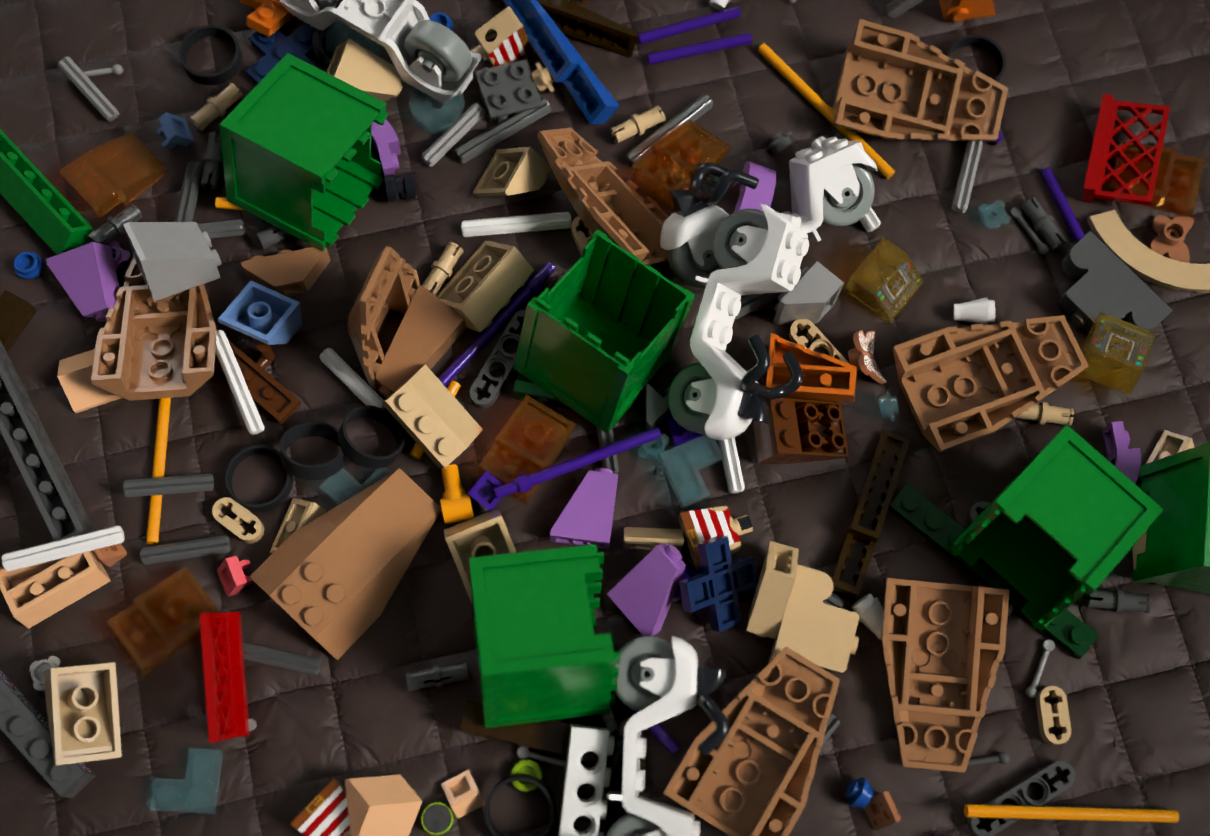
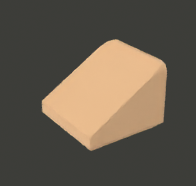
M469 769L441 783L457 818H461L485 804Z

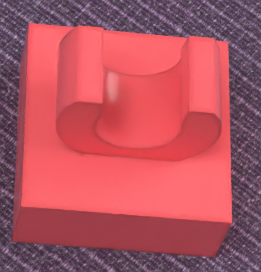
M237 556L225 558L217 569L227 597L239 594L244 586L250 585L253 582L250 576H246L243 573V569L248 568L251 564L250 560L239 562Z

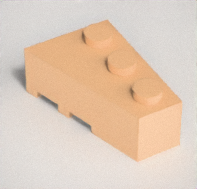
M93 551L12 571H6L5 568L0 566V589L13 617L28 629L111 581L102 562L99 561Z

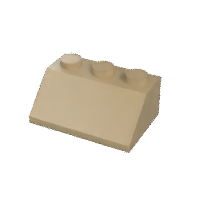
M485 240L436 297L465 318L466 328L481 332L490 326L493 317L500 309L508 305L512 295L525 285L534 269L515 246Z
M426 364L381 402L439 468H446L468 448L483 430Z

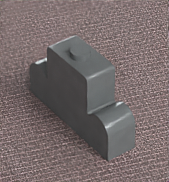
M1091 231L1078 241L1062 259L1061 265L1065 274L1072 278H1079V280L1057 303L1070 316L1072 323L1082 328L1092 339L1098 338L1099 340V338L1106 334L1107 330L1109 331L1113 328L1107 325V320L1114 323L1122 320L1123 329H1129L1128 335L1137 338L1136 334L1140 333V337H1143L1173 311ZM1101 325L1105 326L1103 332L1099 331Z

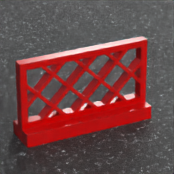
M1103 94L1082 202L1093 203L1094 199L1146 206L1152 205L1170 106L1114 100V95ZM1117 111H1130L1134 117L1123 123L1117 117ZM1149 114L1163 115L1162 121L1154 126H1151L1144 117ZM1139 121L1146 130L1135 137L1128 127ZM1122 131L1129 138V141L1118 147L1112 140V137ZM1151 135L1158 143L1147 150L1140 143V140ZM1135 145L1142 154L1130 160L1123 151ZM1118 155L1125 164L1113 170L1107 161ZM1146 158L1153 168L1142 174L1135 164ZM1130 169L1137 178L1125 184L1118 175ZM1112 178L1120 186L1114 192L1101 191L1102 185ZM1142 182L1148 189V195H1135L1130 188Z
M241 612L199 613L209 743L248 736L250 731Z

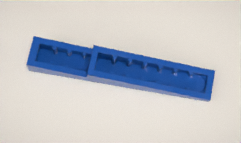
M503 0L507 7L510 6L523 25L528 40L554 80L564 83L589 123L604 124L620 105L537 0Z

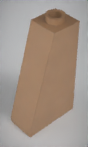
M421 285L416 290L375 377L379 387L377 391L385 399L424 364L431 370L467 329L465 318Z

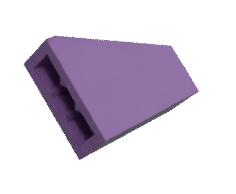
M91 242L47 258V265L82 316L96 318L98 322L107 321L106 315L109 308L114 307L117 300L116 293L119 289L111 246Z
M596 468L595 471L589 470L552 527L550 542L575 546L596 544L599 549L609 550L618 474H614L612 470L606 468Z
M667 543L656 546L607 593L643 637H653L661 631L686 564L681 560V553L674 546Z

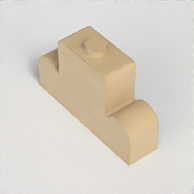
M797 564L796 580L777 637L774 639L768 664L785 647H788L823 669L836 673L846 671L850 654H855L858 647L859 637L855 636L859 615L858 613L823 603V600H826L833 591V582L828 574Z

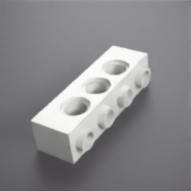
M570 724L558 836H604L603 832L598 831L600 819H605L607 812V800H602L603 787H609L611 768H606L607 755L612 756L614 748V736H609L610 731L608 728ZM588 751L595 752L598 755L596 765L590 768L584 767L581 764L582 755ZM588 783L594 786V794L591 798L581 799L578 797L577 790L582 784ZM579 816H587L591 820L590 827L585 831H578L573 827L575 819Z

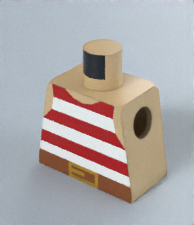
M508 6L476 30L475 36L479 45L470 50V52L481 54L482 59L479 64L488 59L492 66L496 67L515 60L530 52L532 48L523 25L510 6Z
M727 506L682 512L678 519L696 572L702 571L697 543L719 535L728 536L732 555L739 551L741 547L739 536L753 531L748 515L732 519Z
M333 779L294 819L291 825L305 836H351L347 796L343 785L338 780Z

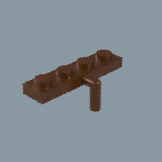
M229 341L253 401L282 425L301 405V402L264 370L275 358L270 345L259 342L258 350L262 356L254 362ZM215 352L214 367L225 376Z

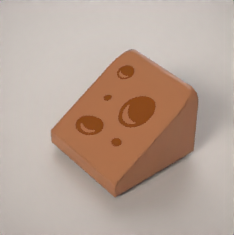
M121 543L92 550L99 561L107 567H111L127 555V551Z
M887 791L873 796L864 807L874 830H879L901 821L899 812L890 793Z

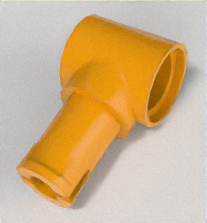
M451 464L446 468H441L445 492L440 502L445 525L474 518L470 495L462 487L458 466Z

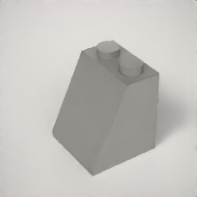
M128 222L123 224L136 264L154 302L220 278L217 267L222 265L216 249L210 250L212 243L207 231L201 232L196 222Z

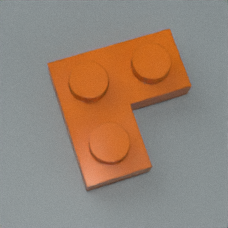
M239 0L243 4L255 9V11L247 16L246 26L267 37H270L294 17L279 0Z

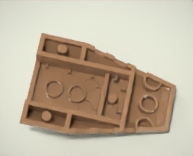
M862 19L858 20L844 55L833 103L834 125L885 139L997 140L1008 93L1006 86L979 71L974 72L965 67V63L958 59L953 60L942 54V50L933 45H926L919 41L920 38L912 33Z
M572 128L539 131L537 137L556 179L576 213L593 234L599 229L613 243L625 251H629L639 258L640 261L654 269L660 268L668 261L667 250L662 249L660 246V234L662 225L669 216L649 196L644 199L635 191L638 186L630 179L627 182L623 181L615 173L617 168L611 162H602L596 157L598 151Z
M385 246L378 254L351 309L347 323L350 339L369 386L374 391L378 389L375 377L385 358L378 339L379 332L390 309L405 315L416 290L420 286L417 270L412 268L410 264L405 263L406 260L400 258V255L388 246Z
M133 256L124 276L126 281L123 287H119L114 307L109 308L106 315L107 322L104 328H100L97 334L91 382L93 385L129 401L191 396L214 375L217 329L205 285L202 284L154 302Z
M1064 315L1031 318L1021 322L1003 321L992 325L974 324L963 328H957V326L946 327L893 346L899 385L922 435L939 452L994 433L1089 367Z
M398 468L292 533L250 578L338 661L380 617L442 508Z
M886 578L881 641L903 767L966 772L978 735L977 730L987 708V699L991 688L994 686L1000 661L1002 662L1005 653L1010 589Z
M785 647L722 711L729 723L728 734L724 740L707 756L698 747L716 729V724L712 721L695 738L663 794L728 836H789L807 803L810 785L816 770L818 756L822 748L824 734L830 719L840 679L790 648Z

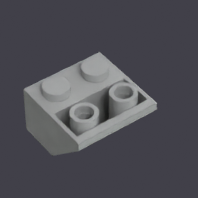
M818 261L811 268L806 266L801 271L800 279L793 290L781 292L779 295V302L774 308L776 314L773 322L777 325H792L797 319H808L813 324H817L835 305L844 282Z

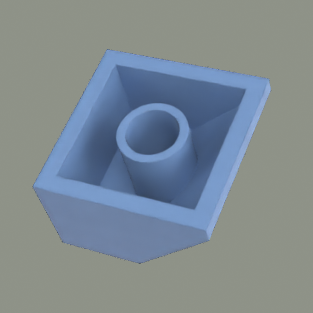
M250 281L221 314L218 322L268 345L287 344L302 326L300 302Z

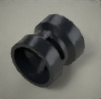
M406 172L399 177H396L394 174L385 175L389 203L397 202L400 197L407 200L417 199L413 172Z

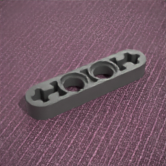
M520 310L513 316L472 384L470 398L475 407L479 409L491 407L513 373L517 352L513 354L506 353L503 346L508 341H515L519 344V321H524L526 310ZM499 364L505 368V373L497 378L491 376L489 373L490 368L493 365ZM483 379H486L491 383L488 388L489 398L483 397L482 400H478L476 392H483L487 383Z
M1064 761L1051 763L985 805H1001L1002 801L1007 798L1013 800L1016 806H1041L1074 784L1076 779L1075 771L1070 764ZM1055 768L1057 771L1064 770L1066 775L1063 777V781L1065 783L1057 781L1050 785L1047 784L1045 780L1056 775ZM1030 783H1036L1041 787L1042 796L1037 801L1030 799L1026 793V788ZM969 817L967 821L969 831L974 836H994L1019 819L998 818L987 824L988 831L977 828L976 825L980 822L979 818Z

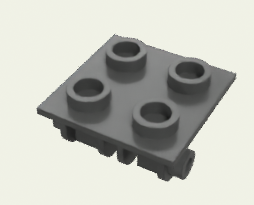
M527 60L475 71L490 118H494L495 121H498V124L508 119L510 114L543 107Z

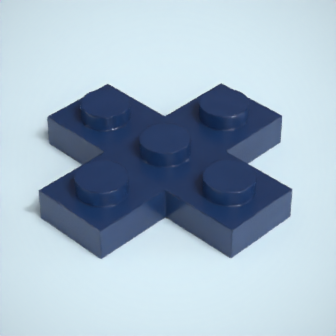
M305 22L287 38L279 30L270 37L258 31L253 33L249 37L250 43L264 57L246 71L248 77L255 84H258L287 53L317 67L309 59L314 54L312 35L315 29ZM323 37L322 45L324 46L326 44V41Z
M724 535L697 543L702 573L679 581L684 611L692 613L708 606L711 629L717 632L742 623L738 594L756 587L759 580L755 556L746 555L732 561L728 536Z

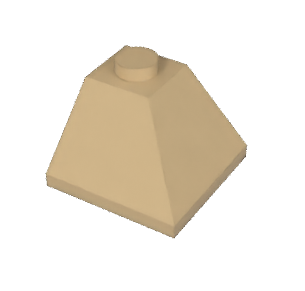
M531 147L497 149L472 194L475 197L509 196L540 190L547 181V175L551 167Z

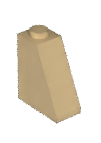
M350 38L336 47L327 70L328 74L383 102L392 97L396 98L399 95L403 84L395 66Z
M773 541L769 542L749 612L746 631L754 633L759 637L776 639L796 580L799 549Z

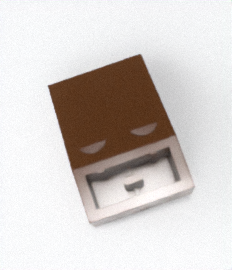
M793 398L765 399L770 414L769 424L752 420L758 463L792 464L849 457L841 402Z

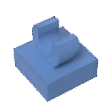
M166 112L158 118L161 127L157 130V135L167 138L162 143L163 147L172 149L177 144L187 147L194 142L185 118Z

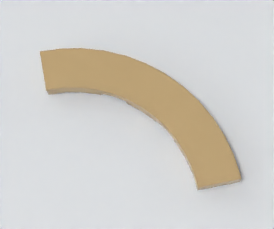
M1116 210L1093 215L1087 219L1093 234L1138 277L1157 286L1174 291L1185 290L1196 293H1210V263L1192 264L1180 262L1154 252L1130 233L1120 220Z

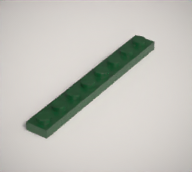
M906 484L891 502L888 509L986 587L1010 589L1009 604L1013 605L1015 610L1032 622L1020 611L1028 600L981 557L971 566L960 555L955 557L952 554L953 551L949 547L966 529L910 485ZM1067 609L1059 613L1042 630L1077 659L1084 656L1099 636L1098 633Z

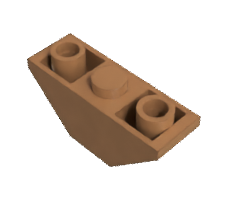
M308 245L304 249L295 251L282 250L271 256H253L247 261H242L241 265L248 279L282 295L290 296L308 292L331 260L327 247L324 251H321L312 245Z

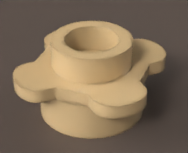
M539 62L536 63L537 69L531 72L536 86L540 91L548 88L550 92H553L554 87L552 83L555 82L554 78L547 68H543Z

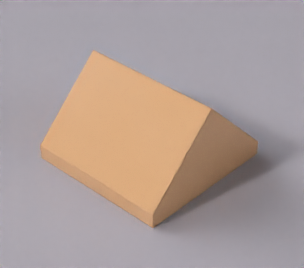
M95 349L59 360L57 377L75 413L122 398L92 384L91 375Z
M401 774L345 780L351 836H409L422 800Z

